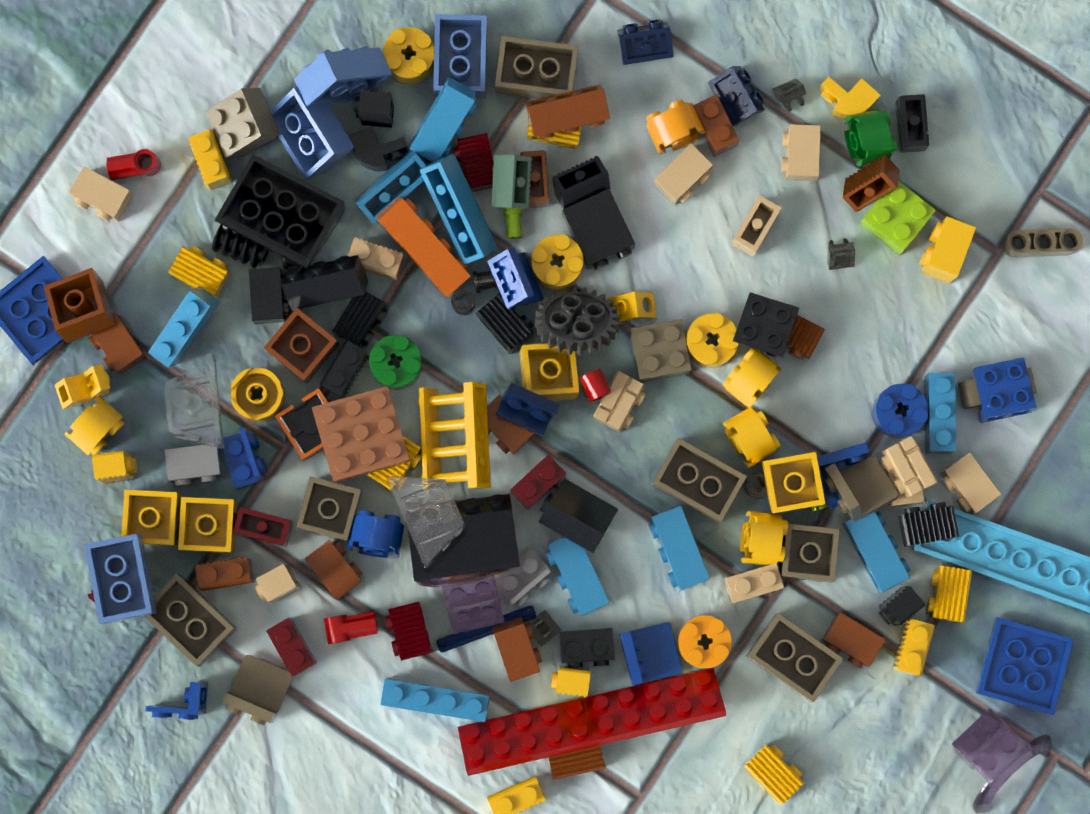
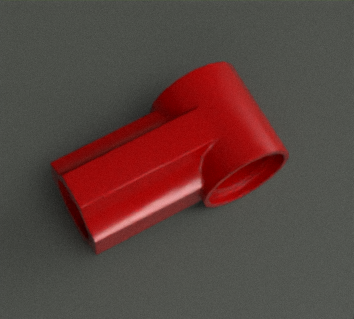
M141 149L136 153L108 157L106 166L109 178L113 181L142 175L154 176L159 172L161 162L152 151ZM147 157H152L151 166L142 168V161Z
M601 368L579 378L583 385L584 395L586 398H589L590 402L600 400L612 392Z
M375 612L324 618L328 644L351 641L352 638L378 634Z

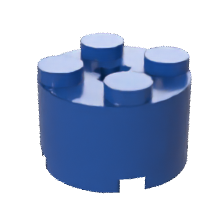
M911 384L892 385L881 392L876 398L872 409L873 422L883 434L893 438L908 437L922 428L928 419L927 400L922 392ZM898 406L905 409L903 416L901 414L896 415L895 410Z
M359 510L358 515L354 516L347 549L352 551L354 546L359 548L358 553L362 555L388 558V553H394V558H399L404 525L400 523V517L395 515H385L384 518L376 517L371 511Z

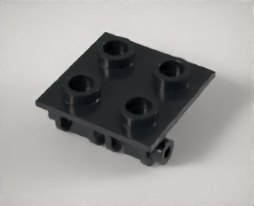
M750 292L733 342L764 351L772 357H776V355L783 357L800 308Z

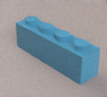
M454 153L434 161L419 170L463 265L483 258L498 248Z
M385 679L380 705L486 722L490 695Z

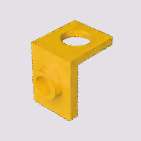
M631 292L608 298V300H613V306L618 308L619 322L636 318H657L653 292ZM644 298L648 301L649 304L648 312H646L643 308Z

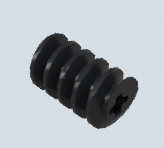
M223 225L219 226L212 244L214 252L217 253L222 249L223 256L226 257L231 253V259L235 261L241 257V263L245 265L250 261V267L253 269L257 268L259 264L261 267L269 253V249L243 237L237 232L234 233L229 228L224 229Z

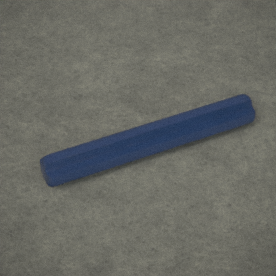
M532 605L440 638L436 641L438 649L443 653L494 634L493 626L522 617L523 622L535 619V609Z

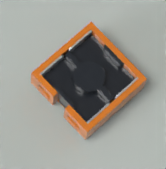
M319 388L302 398L303 403L297 407L291 405L275 415V418L303 461L323 450L312 412V407L328 403Z

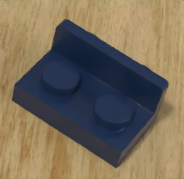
M651 20L648 22V25L638 26L635 23L622 26L623 29L617 30L623 65L674 57L670 26L667 22H663V20Z
M732 66L707 82L713 94H717L733 127H736L756 113L765 111L762 105L764 103L762 96L757 90L754 91L750 84L751 77L749 73L740 66Z
M511 382L501 399L496 415L537 435L543 436L550 420L556 414L559 404Z

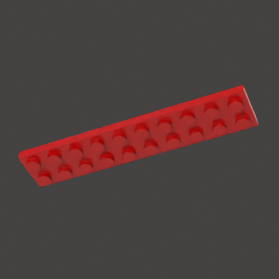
M714 668L493 718L486 720V722L480 721L459 726L458 732L466 772L470 776L725 717L726 709Z

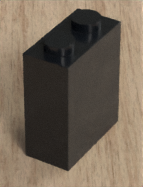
M610 189L562 210V216L574 241L582 251L583 260L588 270L593 267L595 271L609 265L608 260L618 257L620 260L632 254L631 250L635 248L636 244Z
M564 478L559 487L554 485L539 509L543 514L538 522L594 553L616 515L618 508Z

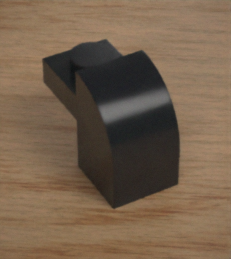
M373 127L348 135L354 145L353 151L357 160L365 168L372 171L388 170L385 160H399L405 156L404 153L408 152L404 137L379 146Z

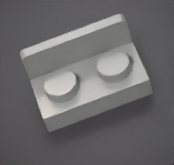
M532 548L519 558L520 567L507 568L492 581L512 606L516 602L521 606L531 597L530 590L536 585L540 589L551 580L549 574L552 570Z

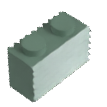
M494 155L491 207L528 209L530 207L528 205L530 202L528 198L530 197L529 187L531 186L529 183L532 170L530 168L532 166L531 157Z

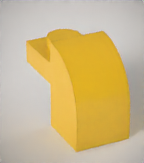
M829 76L819 88L822 92L821 96L828 103L833 104L834 102L837 105L831 114L842 120H845L847 116L869 111L881 96L862 78L848 93Z
M102 364L92 366L82 374L63 378L55 384L62 408L67 409L94 401L99 396L104 397L108 395L110 378L108 373L104 371Z

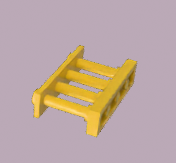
M466 382L463 383L464 391L462 393L438 395L437 389L419 388L418 405L420 407L423 470L421 481L423 492L441 493L442 483L465 481L468 482V488H491L485 383ZM464 403L465 417L463 419L439 421V405ZM465 429V445L440 447V431ZM467 456L466 471L441 473V457Z

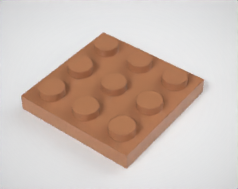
M388 386L312 407L333 483L410 462Z

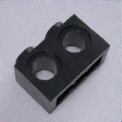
M612 628L559 632L562 663H567V668L583 667V662L593 661L594 666H608L609 660H615ZM603 640L607 643L608 650L604 655L594 653L593 644L595 641ZM570 642H577L581 645L582 651L579 656L571 657L567 654L566 647Z

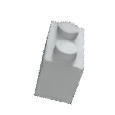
M217 443L164 450L167 478L169 482H175V486L191 485V480L201 479V483L216 482L217 477L223 476L220 445Z

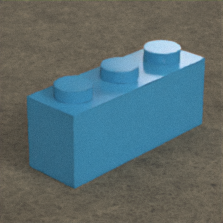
M448 77L412 137L410 150L432 162L439 160L441 157H446L452 147L450 141L453 136L458 137L463 130L465 124L462 121L465 116H471L477 106L475 101L476 92Z
M410 151L353 200L354 203L374 224L378 221L376 217L398 197L405 198L424 181L419 170L426 167V165L415 152Z
M202 287L189 290L148 353L168 368L179 364L220 304V301Z
M928 373L924 376V396L928 404V419L925 422V454H952L956 452L955 373Z
M679 506L651 517L652 523L648 524L653 539L658 538L662 546L658 549L662 562H668L671 572L667 573L672 587H678V590L681 591L709 580V575L682 507Z
M874 511L856 522L850 519L842 523L878 593H882L910 578L908 575L910 568L904 558H899L895 550L898 548V545L891 534L887 535L883 526L886 523L879 511Z
M565 537L547 545L549 551H546L545 554L551 566L557 565L560 574L556 577L562 590L567 588L572 597L567 601L574 614L579 612L580 616H583L610 603L583 547Z

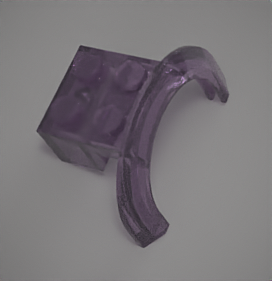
M505 569L415 581L421 586L442 587L453 634L504 623L494 575Z
M989 708L952 743L954 752L972 770L975 769L987 781L974 800V812H990L993 809L992 801L996 793L1022 765L1038 754L1044 753L1046 758L1050 755L1052 739L1048 734L1039 736L1026 744Z

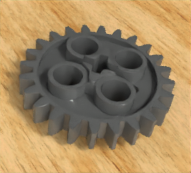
M573 287L572 292H568L563 288L562 294L554 291L553 298L546 296L545 303L540 302L539 309L536 310L535 328H537V336H541L542 343L548 342V348L558 346V353L566 349L568 355H571L573 351H577V354L581 356L582 351L586 350L591 355L592 348L602 351V344L609 346L610 339H616V333L619 332L620 315L617 314L618 308L613 306V300L605 301V294L596 296L597 290L587 293L586 287L581 292H578L576 287Z

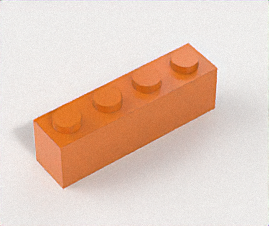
M398 197L376 219L439 291L447 297L450 296L471 277L466 271L469 268L468 265H463L459 256L456 259L449 252L452 247L443 237L438 239L433 234L435 228L426 218L421 220L415 213L418 208L410 199L407 198L404 201L403 198Z

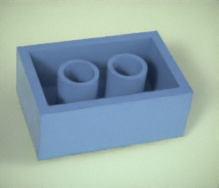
M435 14L434 97L438 96L448 77L474 90L476 92L475 98H486L487 15Z
M364 46L357 50H350L349 48L336 52L325 50L316 56L317 59L313 63L303 67L302 72L294 81L308 107L355 101L356 96L360 97V91L364 90L366 92L369 90L372 92L388 79L392 72L380 47L368 48Z
M298 87L293 88L270 110L280 133L278 137L305 180L327 173L354 148L353 143L330 106L325 104L307 107Z
M132 534L84 544L99 624H108L157 613L142 535Z

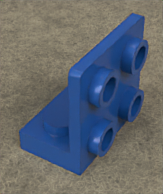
M515 247L509 248L487 261L507 309L540 302L544 299L525 253L517 254Z
M1024 358L984 365L973 369L982 410L978 413L980 423L1028 414L1037 408Z
M245 427L239 428L240 433L219 440L235 490L266 480L264 474L268 473L264 459L258 456L256 449L260 448L256 434Z
M866 442L817 456L827 508L839 506L837 502L839 497L836 492L831 493L825 483V479L828 478L825 468L835 463L839 472H842L866 459V454L869 453Z
M670 622L619 634L632 685L682 673Z
M190 682V687L185 688L184 702L188 703V707L149 705L146 706L145 711L152 712V717L158 718L172 717V713L179 714L178 719H198L199 715L206 714L208 682Z

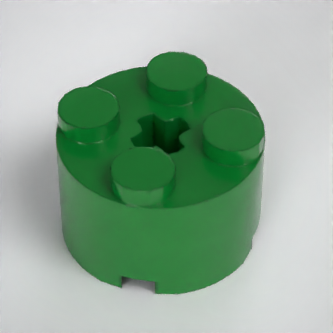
M874 109L845 118L844 124L849 123V130L844 131L845 142L851 159L857 158L858 160L855 163L856 166L867 165L870 162L874 163V160H878V157H882V154L887 155L890 159L892 151L897 150L896 139L890 133V116L887 111Z
M390 335L382 338L374 345L370 351L369 365L373 376L379 384L384 387L388 386L389 389L403 390L409 388L418 380L422 371L423 360L418 347L412 340L403 335ZM392 358L403 359L400 362L401 367L389 366L392 363Z

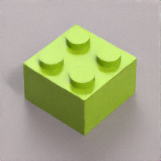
M898 181V187L879 198L859 224L900 255L936 210Z

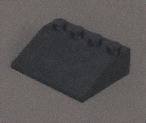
M252 154L216 216L215 222L308 269L345 211V203L341 199Z
M496 494L489 497L469 498L461 501L406 508L414 581L520 567L510 494Z

